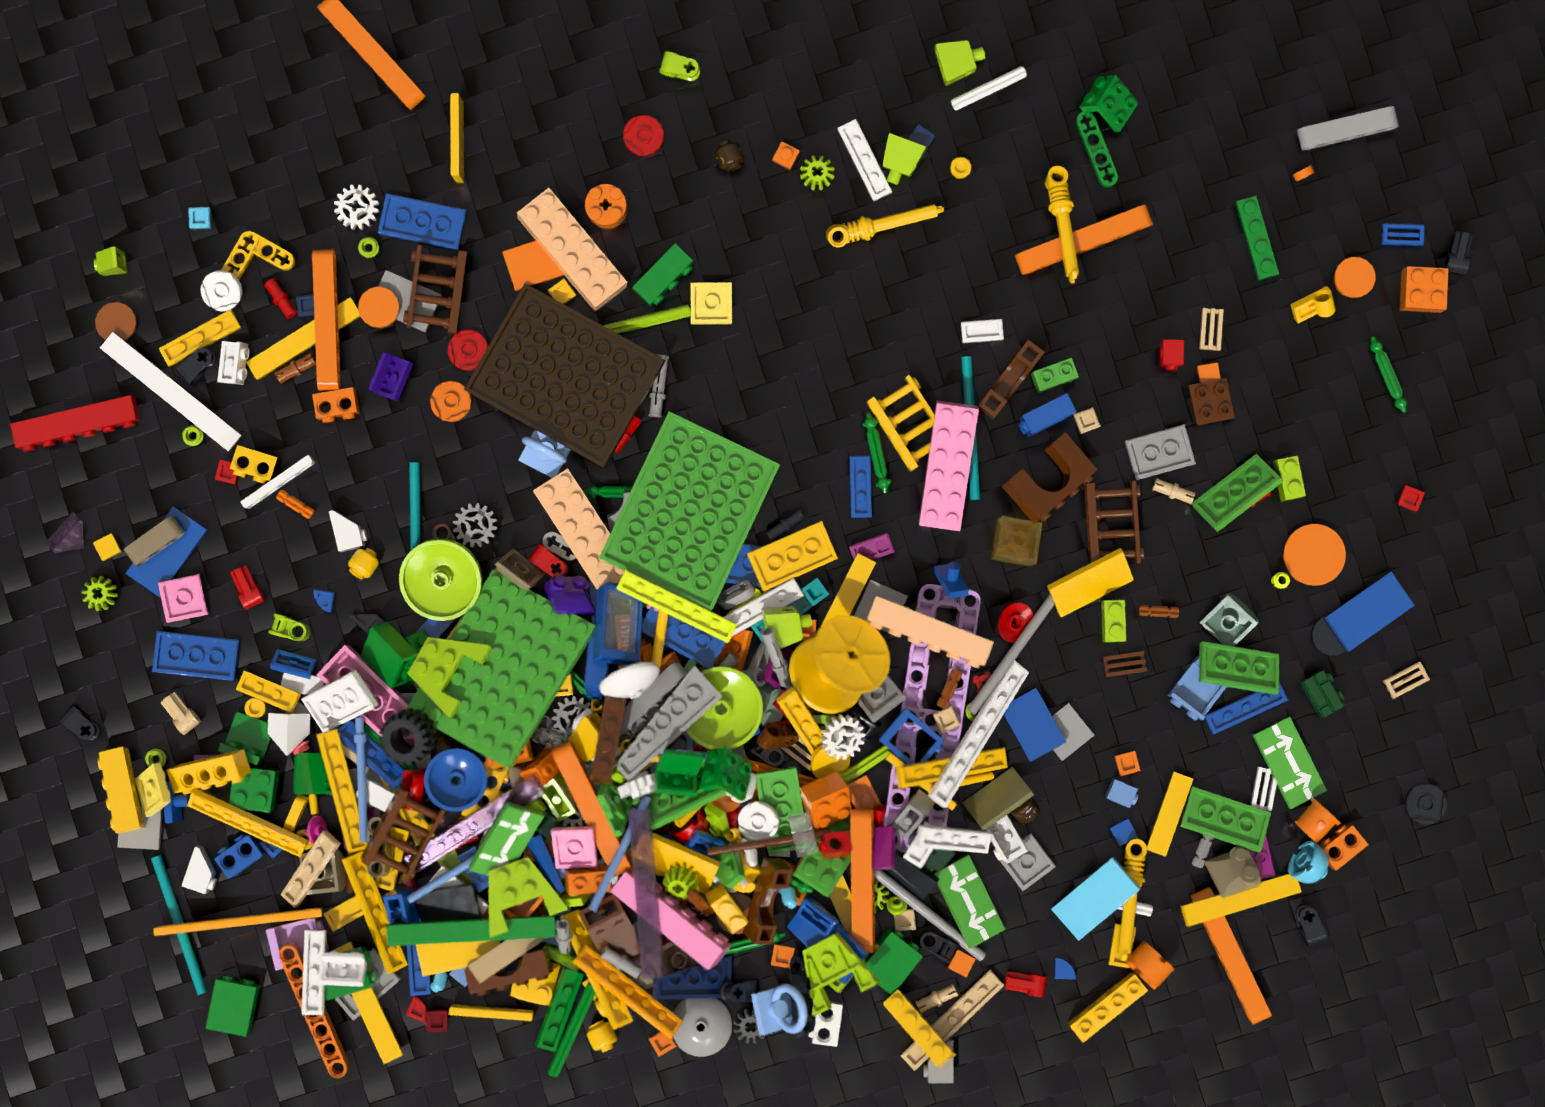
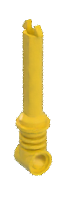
M1054 166L1049 170L1045 180V186L1049 191L1050 199L1048 208L1056 216L1066 277H1069L1071 284L1075 283L1074 279H1077L1079 273L1069 216L1074 203L1069 198L1067 170L1062 166ZM1053 177H1057L1061 181H1055L1053 180Z
M932 204L874 220L861 216L857 223L852 221V224L847 222V225L845 223L831 225L826 231V238L835 247H842L850 243L849 240L851 242H855L854 239L859 241L860 237L862 240L869 241L876 232L937 217L938 213L944 212V208ZM835 231H841V239L836 241L833 240V233Z
M1133 839L1125 846L1124 859L1127 861H1124L1126 867L1123 868L1141 888L1142 883H1145L1143 874H1141V872H1144V869L1141 868L1144 867L1142 862H1145L1147 846L1142 840ZM1133 844L1141 848V853L1138 856L1133 855L1130 851ZM1137 893L1123 904L1118 953H1121V961H1126L1127 954H1131Z

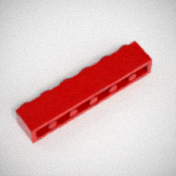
M129 395L10 425L15 447L23 449V452L35 450V446L42 444L43 447L53 446L55 441L63 440V442L76 440L75 437L80 435L91 437L95 435V432L103 430V433L115 431V427L122 425L123 428L133 427L135 422L141 420L136 398Z

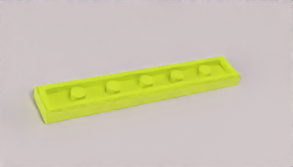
M627 570L624 571L616 587L617 590L726 643H729L737 626L736 623Z

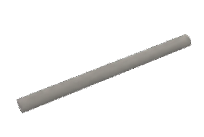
M1050 594L967 708L969 712L976 715L1055 604Z
M874 870V878L979 961L983 960L986 953L977 945L973 948H968L962 934L885 872Z

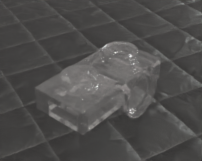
M544 715L530 740L549 747L560 746L569 742L571 734L552 728V719Z
M809 812L788 816L797 857L818 853Z

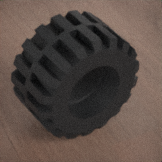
M413 708L403 709L387 719L382 725L383 728L379 733L382 735L379 738V742L383 743L381 749L382 751L386 750V756L388 758L392 757L394 763L400 761V765H413L430 754L432 749L435 748V741L438 735H434L437 729L431 725L434 723L433 720H428V715L426 713L421 714V710L416 709L413 711ZM402 728L408 729L413 734L415 746L408 744L404 740Z

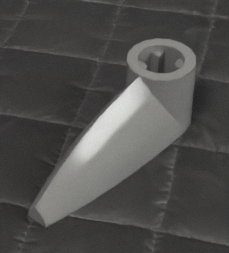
M761 642L757 648L748 670L742 671L757 687L763 686L766 683L761 679L770 658L764 642Z

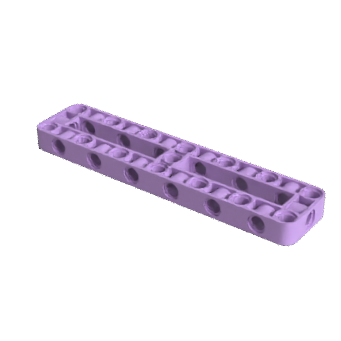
M927 584L919 590L916 612L935 619L938 607L956 609L955 627L976 635L981 599L978 593L969 590L968 595L975 598V604L972 607H968L964 603L966 596L948 599L942 586ZM926 589L934 591L935 596L932 600L924 598L923 593ZM922 642L920 645L911 643L903 690L906 699L901 703L900 713L904 708L913 711L916 717L927 725L925 723L926 716L939 712L937 710L925 709L922 706L931 650L927 649L928 644ZM961 657L959 660L950 658L947 674L948 680L953 669L962 673L961 679L963 684L960 688H956L952 699H949L950 703L948 706H952L960 725L942 734L936 723L928 726L931 730L937 731L938 736L944 740L942 743L944 747L935 755L934 760L952 757L959 745L971 669L970 665L965 664L966 659ZM914 670H919L922 673V679L919 682H914L911 679V673ZM906 721L897 731L895 747L901 752H907L910 760L914 762L917 735L919 729L922 728L915 722L908 723ZM893 764L886 800L884 827L891 826L909 800L910 787L898 788L896 767ZM895 793L903 795V801L900 804H895L892 801V796ZM932 807L925 817V822L932 826L946 827L949 808L946 807L937 811ZM896 831L897 842L895 843V848L906 853L918 832H912L908 838H905ZM943 849L931 851L929 856H938Z

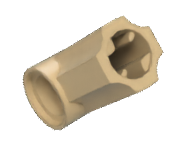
M177 692L170 694L161 702L173 718V723L181 734H187L201 723L197 714L186 706Z

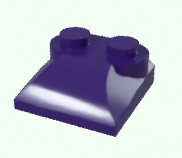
M557 575L546 582L544 590L555 614L594 615L595 613L588 593L590 584L586 578L582 576Z

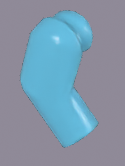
M791 886L778 891L781 893L785 906L788 908L796 907L795 890Z
M446 972L435 974L433 983H431L432 991L439 992L445 988L448 977Z

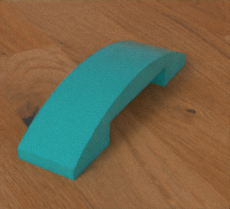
M816 578L801 589L804 597L788 606H794L799 612V616H801L827 597L829 593L819 579ZM761 620L751 627L763 643L764 640L760 633L765 627L764 621Z

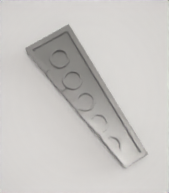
M696 666L690 670L676 690L615 764L628 781L722 698V695Z

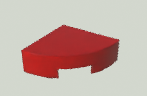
M414 996L406 1015L425 1023L427 1008L422 999Z

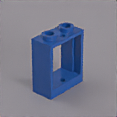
M1065 394L1022 415L1018 426L1023 435L1027 434L1030 437L1076 413V410L1068 394Z
M591 637L588 645L584 686L586 696H590L591 699H602L605 695L601 694L599 686L609 676L610 663L593 661L594 637ZM604 638V648L611 649L610 638Z
M904 708L878 740L908 765L915 764L889 742L906 720L910 718L936 740L918 763L929 761L928 759L933 753L937 755L943 749L944 745L942 743L944 740L909 710Z

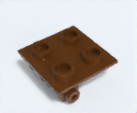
M1226 378L1188 385L1197 425L1200 426L1235 418Z

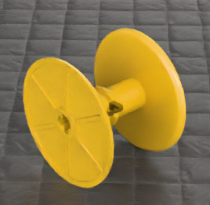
M837 616L825 622L819 629L816 637L809 638L796 647L789 664L790 679L795 691L808 706L827 714L842 713L853 707L861 694L875 690L884 682L890 667L889 651L881 634L875 627L870 626V623L855 616Z

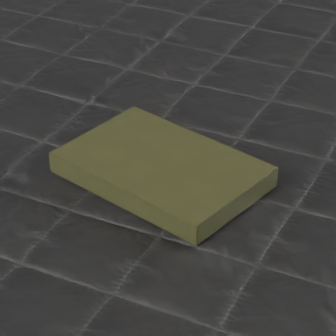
M1011 767L962 803L981 829L985 831L1034 796V794L1015 769Z

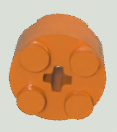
M602 184L589 191L585 200V209L589 219L596 226L603 229H611L618 226L625 219L627 203L619 188L610 184ZM609 203L611 207H608V210L605 211L601 206Z
M1145 941L1125 961L1154 990L1174 970Z

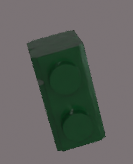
M1319 670L1300 681L1320 718H1324L1345 706L1342 702L1345 700L1343 694L1339 689L1335 690L1332 685L1334 682L1332 675L1324 670Z

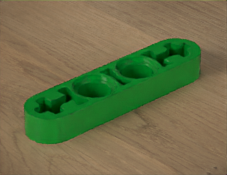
M1081 112L1076 118V126L1098 181L1103 187H1112L1118 179V174L1096 119L1091 112ZM1083 116H1085L1086 119L1090 118L1091 121H1089L1088 126L1090 129L1094 127L1095 130H1090L1089 132L1084 134V131H1087V127L1085 123H1080L1083 119ZM1096 135L1099 139L1098 144L1090 145L1087 141L1088 136ZM1097 154L1105 155L1106 162L1104 164H1098L1095 161ZM1107 165L1110 166L1106 171L1108 175H1113L1111 183L1108 180H1103L1105 177L1104 169L1101 172L1099 169L1105 168Z

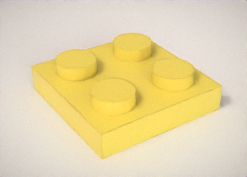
M691 283V325L732 324V283Z
M161 763L152 764L135 778L144 817H152L171 802L170 791L167 789L165 772L162 770Z

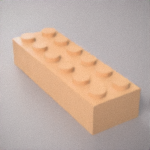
M550 188L546 189L517 212L518 220L595 312L627 287V281Z
M568 469L564 470L533 490L596 589L607 582H613L618 585L624 571L599 560V556L610 533Z
M877 596L874 598L866 618L870 622L869 625L881 630L884 627L889 629V634L896 637H901V634L907 636V641L917 645H920L921 642L928 644L927 649L937 653L943 650L947 652V657L959 660L961 657L966 659L965 664L978 668L979 665H985L993 645L992 641Z

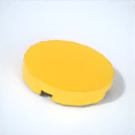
M822 745L816 748L810 759V769L817 779L836 771L840 775L850 765L849 754H847L845 760L841 755L839 759H836L833 755L829 756L822 748Z

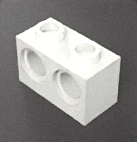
M830 1001L833 1011L830 1017H823L821 1013L814 1016L812 1012V1017H815V1028L809 1034V1037L812 1038V1043L837 1047L843 1004ZM821 1028H827L830 1034L826 1038H821L818 1035V1031Z

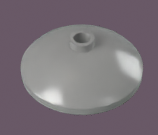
M718 998L683 999L673 1011L676 1016L684 1021L673 1036L675 1043L684 1052L699 1057L709 1056L720 1051L728 1042L732 1032V1018L728 1008ZM700 1023L705 1026V1029L702 1031L697 1029V1025Z

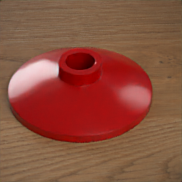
M1020 602L1011 603L1006 606L998 619V631L1001 637L1008 642L1015 643L1033 618L1032 610L1026 604Z

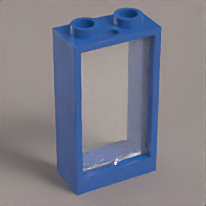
M607 582L597 589L593 661L631 666L637 664L640 660L643 602L617 590L616 583Z

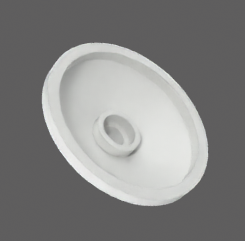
M645 662L618 670L601 682L599 686L600 692L605 696L616 698H637L658 677V665L652 662Z

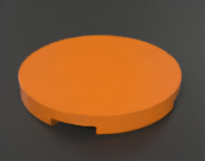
M1309 524L1296 529L1288 537L1283 552V561L1288 573L1295 580L1311 586L1323 585L1334 580L1342 571L1346 559L1345 546L1340 536L1331 528L1320 524Z

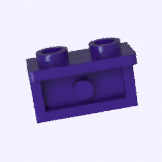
M383 352L368 389L381 396L398 401L413 363Z

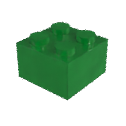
M250 767L251 773L244 776L245 780L232 783L229 804L245 810L269 813L275 811L280 770Z

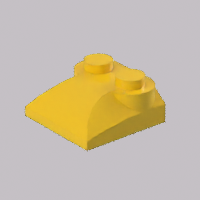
M523 955L520 957L517 970L522 964ZM551 962L553 972L548 975L549 978L540 981H536V978L529 979V983L521 986L513 983L510 996L549 1006L561 965Z

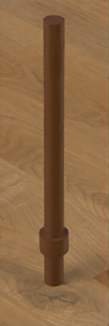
M810 829L805 830L804 833L707 848V854L712 856L806 841L807 843L814 842L815 839H820L824 833H831L830 829L817 831Z

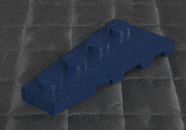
M732 956L722 957L719 963L709 970L698 964L654 977L653 999L721 998L719 994L721 985L725 982H731Z

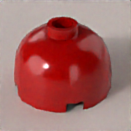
M700 808L682 828L675 824L668 829V833L673 835V839L682 845H685L687 841L690 842L689 838L691 835H695L694 831L696 829L708 833L710 824L706 819L705 811Z

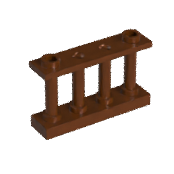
M417 245L416 250L412 249L411 262L415 263L409 309L404 310L403 322L407 323L406 328H411L412 322L440 325L447 329V334L455 335L457 332L467 252L458 251L457 256L448 257L421 253L422 245ZM420 261L452 265V268H455V275L444 277L418 273ZM417 281L448 285L449 288H453L452 296L446 298L416 293ZM414 301L447 306L446 308H450L449 316L442 318L414 314Z
M1136 481L1129 482V488L1099 490L1095 488V483L1084 485L1089 564L1113 552L1099 549L1098 541L1107 538L1133 537V549L1122 550L1125 558H1134V564L1141 563V559H1144V548L1140 547L1137 498H1140V486L1136 485ZM1130 496L1131 508L1110 510L1096 508V500H1099V498ZM1131 517L1132 529L1101 531L1097 527V521L1100 518Z
M399 785L360 857L361 862L370 866L372 861H378L402 872V882L407 884L408 880L413 879L417 871L416 865L438 824L441 825L444 822L446 810L438 807L435 811L410 799L407 788ZM401 806H407L432 818L427 829L400 817L398 812ZM397 824L422 836L418 846H412L391 836L390 832H388L391 825ZM382 843H389L412 854V857L408 864L404 865L381 854L380 850H378Z

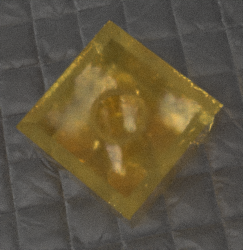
M1001 516L997 519L991 560L1030 567L1037 563L1042 523L1036 522L1034 524L1028 520Z

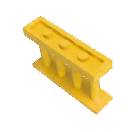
M910 375L905 377L907 385L883 400H876L873 397L867 401V405L876 419H878L881 427L911 472L918 467V459L929 453L930 443L916 452H909L906 445L908 441L933 426L934 413L918 390L921 386L916 378L911 379ZM912 391L918 402L893 418L891 416L888 418L884 413L885 407ZM923 408L929 419L906 434L898 435L895 430L897 424Z

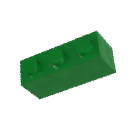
M674 244L632 288L650 307L653 304L657 306L665 298L663 294L668 289L672 291L679 283L677 280L682 275L686 276L693 269L691 266L693 260L679 246Z

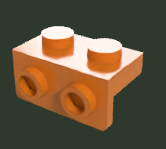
M743 630L732 636L729 643H725L714 664L719 665L730 652L739 659V662L732 669L742 672L753 632Z
M867 775L847 784L850 802H853L856 809L873 810L875 804H881Z

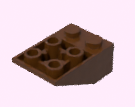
M614 894L602 899L596 912L588 909L589 907L578 912L600 954L606 946H609V948L617 953L627 955V959L646 950L644 945L637 944L633 922L622 900Z

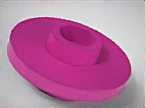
M321 816L312 817L308 823L307 834L313 844L322 831L327 830V824Z

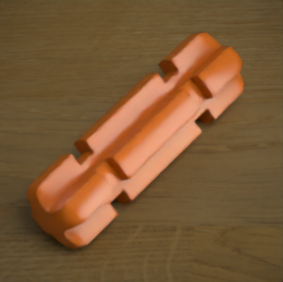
M281 490L277 494V500L282 503L285 502V505L298 513H302V516L308 519L313 516L314 509L305 506V503L294 496H289V493Z

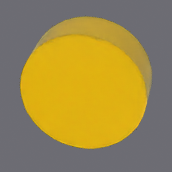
M958 157L951 163L950 171L954 177L963 179L969 175L971 164L966 158Z
M251 698L245 704L246 714L253 718L262 717L267 709L266 703L257 698Z

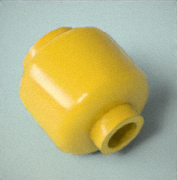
M366 548V550L358 549L348 562L350 573L359 579L369 578L379 565V561L376 558L377 554L369 548Z
M602 1020L589 1026L590 1030L587 1032V1037L593 1050L601 1049L602 1053L614 1048L613 1043L617 1041V1036L609 1022L605 1023Z

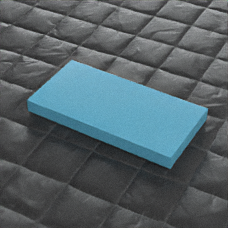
M1112 857L1051 910L1079 941L1141 888L1116 859Z

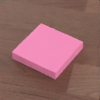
M200 574L158 582L166 623L208 615Z
M594 826L552 828L551 834L556 869L598 866Z

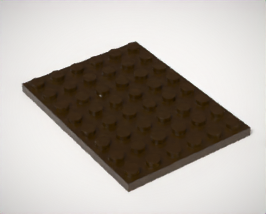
M524 283L464 390L605 468L666 361Z

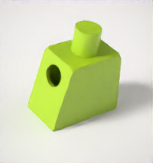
M969 41L939 43L935 45V53L945 86L976 71L975 62L985 59L983 47L971 50Z
M889 133L883 160V167L890 170L886 181L898 185L902 174L910 177L925 153L926 146Z
M794 606L762 608L765 629L773 628L780 649L802 640L801 628L812 626L810 614L799 616V612Z

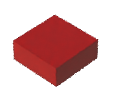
M219 460L215 480L237 484L238 476L234 475V470L230 469L231 462Z
M1404 485L1396 505L1417 512L1425 492Z

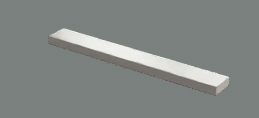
M114 332L101 345L100 349L227 451H230L242 437L241 434Z
M1015 660L989 695L927 795L942 808H946L1029 674V671Z

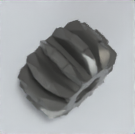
M746 1008L744 1009L746 1016L738 1013L737 1016L740 1020H734L733 1024L740 1026L734 1029V1033L742 1032L739 1034L738 1039L741 1040L746 1036L745 1043L747 1044L750 1042V1038H753V1042L757 1043V1035L761 1039L765 1036L759 1035L754 1008L752 1009V1014H749V1010ZM747 1022H749V1023L755 1022L756 1024H755L754 1027H755L756 1029H754V1030H753L752 1028H750L749 1030L746 1029V1028H747V1024H746V1023H747Z

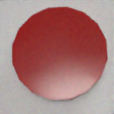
M649 115L633 117L624 128L623 139L625 145L632 153L638 156L654 154L663 143L664 132L662 126L655 118Z
M462 330L457 332L449 342L448 355L451 362L457 368L464 371H473L486 352L488 344L480 333L474 330Z

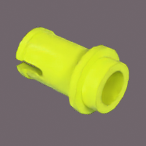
M1284 572L1275 574L1271 579V583L1277 588H1285L1290 582L1289 576ZM1279 577H1280V578L1282 577V583H1281V584H1280L1279 581H1278Z

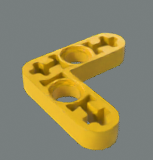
M246 231L240 236L221 270L231 272L233 268L229 266L233 264L240 269L239 271L234 269L232 274L240 280L254 254L285 271L294 267L295 258L288 251L258 234ZM251 236H253L252 239L255 242L253 245L249 244L246 248L250 251L248 254L244 250L240 249V247L242 246L245 248L247 245L245 239L251 238ZM266 245H270L273 248V253L270 256L262 254V249ZM238 253H242L245 256V261L242 264H236L234 261ZM277 253L283 258L289 256L288 260L290 263L282 266L283 262L275 258Z

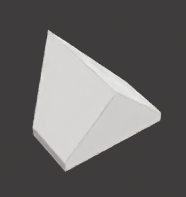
M268 713V734L286 756L310 734V713Z

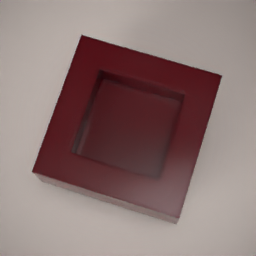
M447 1009L426 1010V1032L447 1031Z

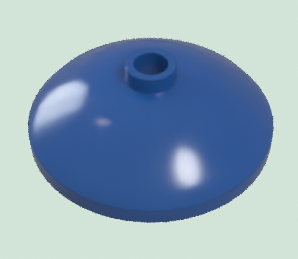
M449 749L439 753L430 761L425 771L424 785L429 798L438 807L448 811H463L474 806L482 798L487 786V773L483 763L473 753L463 749ZM454 776H458L460 778V782L458 784H454L452 782V778Z

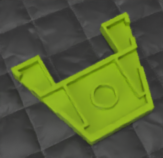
M428 637L410 667L408 674L437 706L452 719L461 704L459 700L443 693L464 656L483 665L492 648L484 644Z
M528 857L488 872L490 938L508 932L502 910L543 896L549 916L568 910L561 898Z
M839 933L803 951L806 974L810 979L811 990H809L810 998H813L814 1008H812L814 1016L832 1008L824 990L826 985L852 972L861 992L880 983L878 978Z

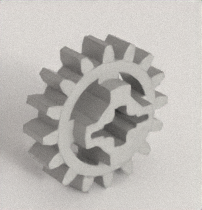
M479 503L476 504L475 508H473L472 504H468L467 510L462 507L461 511L463 513L455 514L459 518L458 521H453V524L457 525L453 532H459L457 539L463 538V545L470 542L471 548H474L475 543L482 547L483 541L489 544L488 538H495L492 531L498 530L497 527L493 526L497 519L491 518L494 512L487 513V506L480 509ZM478 512L474 517H467L469 513ZM485 517L488 519L489 528L485 527ZM468 520L470 522L475 523L478 520V525L480 526V528L483 529V531L480 529H474L472 531L473 526H471V524L468 523ZM462 522L466 524L467 531L465 534L462 530ZM481 533L484 535L482 538L473 539L477 534Z
M573 696L572 701L566 697L565 704L558 702L560 709L553 710L557 713V716L552 717V720H557L553 728L559 727L560 730L557 734L565 733L564 739H568L572 735L573 724L569 716L574 715L576 712L579 715L582 713L583 708H589L591 705L590 702L584 704L583 697L579 701H577L576 696ZM576 704L573 710L569 712L564 710L567 706ZM561 717L564 718L567 723L566 729L563 727L561 723Z

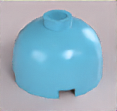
M1313 841L1303 843L1298 847L1301 851L1297 855H1292L1288 864V873L1296 880L1310 884L1317 882L1327 875L1329 859L1325 850Z

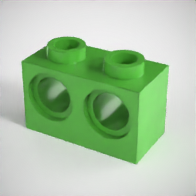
M1072 358L1039 369L1031 374L1037 393L1074 381L1079 377Z

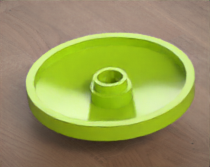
M431 539L414 547L405 557L400 568L399 585L405 601L416 613L431 620L446 621L462 616L475 604L482 588V572L475 556L462 544L449 539Z
M714 667L702 671L701 673L722 695V698L687 728L686 732L695 742L709 749L721 747L734 749L743 745L755 734L762 720L763 702L757 686L747 675L736 669Z

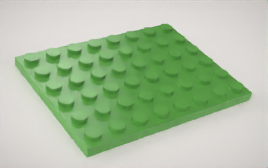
M668 412L599 556V560L623 571L627 570L712 612L780 464L672 412Z
M492 570L482 586L475 604L467 610L449 639L489 645L492 648L483 665L464 656L443 692L461 702L455 715L450 719L421 687L417 690L406 710L408 708H413V711L416 709L421 710V714L426 713L428 715V720H433L434 723L431 724L433 727L511 770L595 633L596 626L575 614H555L549 600L531 590L519 588L505 576Z

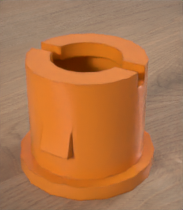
M1313 797L1311 799L1313 803L1294 822L1311 839L1318 843L1335 824L1339 826L1341 822Z

